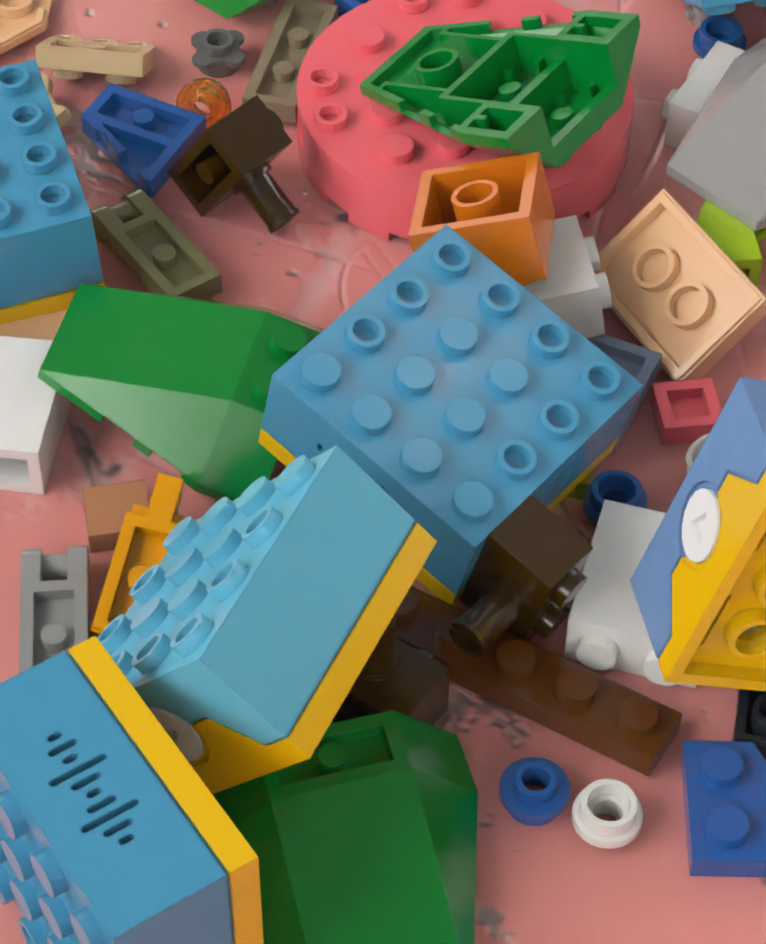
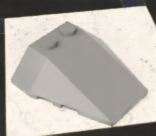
M766 37L733 60L666 168L667 175L754 231L766 228Z

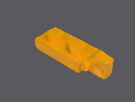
M158 473L149 506L133 504L131 512L126 511L91 626V637L96 636L98 638L100 633L113 619L121 614H126L134 602V599L129 595L132 586L146 570L155 564L159 565L168 552L162 546L165 538L180 521L186 518V516L178 515L183 496L181 490L184 479Z

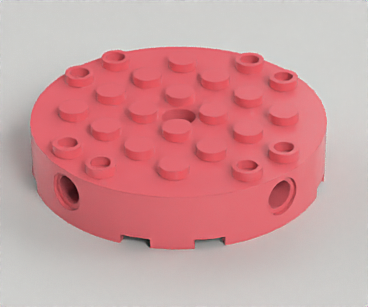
M370 0L342 15L330 24L308 49L301 63L297 78L299 156L304 172L312 187L325 203L333 201L348 213V222L365 232L389 241L392 235L409 239L408 233L422 171L501 157L457 141L362 95L359 84L425 26L490 20L493 30L522 27L521 20L523 17L536 15L541 16L543 25L571 22L572 14L575 11L552 0ZM629 74L623 105L603 124L601 129L595 132L559 168H544L555 209V219L577 215V218L582 215L590 218L604 206L615 192L616 182L623 169L625 170L629 151L634 107V87L631 74Z

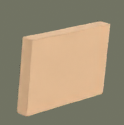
M664 188L598 253L601 271L594 273H606L612 298L611 309L645 348L663 354L661 367L673 381L701 379L766 316V296Z

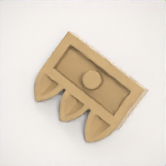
M64 34L51 36L37 44L35 60L38 68L52 69V76L55 78L82 79L85 76V72L105 74V81L108 83L136 84L138 77L143 78L154 69L155 45L147 41L119 44L117 40L108 37L85 41L78 35Z

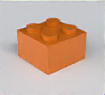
M540 151L422 171L408 233L413 253L447 224L520 285L526 286L534 281L547 279L555 209Z

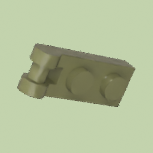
M137 188L124 194L121 197V202L112 207L102 204L90 210L96 239L100 242L106 241L150 292L198 299H207L222 292L221 274L143 190Z

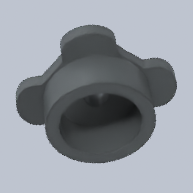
M219 28L195 33L191 37V45L196 48V53L192 56V64L209 77L224 78L233 75L246 60L245 53L240 51V46L244 43V35L237 30Z

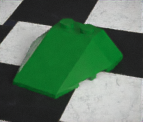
M586 10L573 12L572 21L569 23L543 25L541 16L536 15L523 17L521 20L522 27L493 30L490 20L425 26L360 83L359 86L362 95L464 144L501 158L540 151L544 168H559L595 132L600 130L603 124L623 105L641 26L639 15Z
M80 283L40 367L38 378L100 423L107 418L134 437L132 446L147 457L153 452L182 472L181 479H184L183 483L196 492L217 500L222 496L228 497L233 501L240 497L258 478L265 476L269 480L277 461L275 456L258 443L272 374L324 329L268 307Z

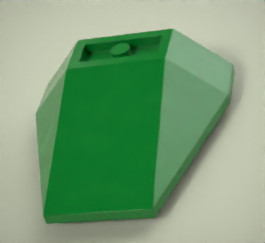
M393 710L331 723L310 759L212 794L259 858L264 944H474L478 791L456 734Z

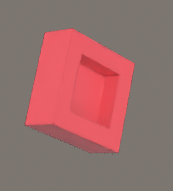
M712 378L652 383L650 403L662 445L695 442L701 436L710 433L722 411Z

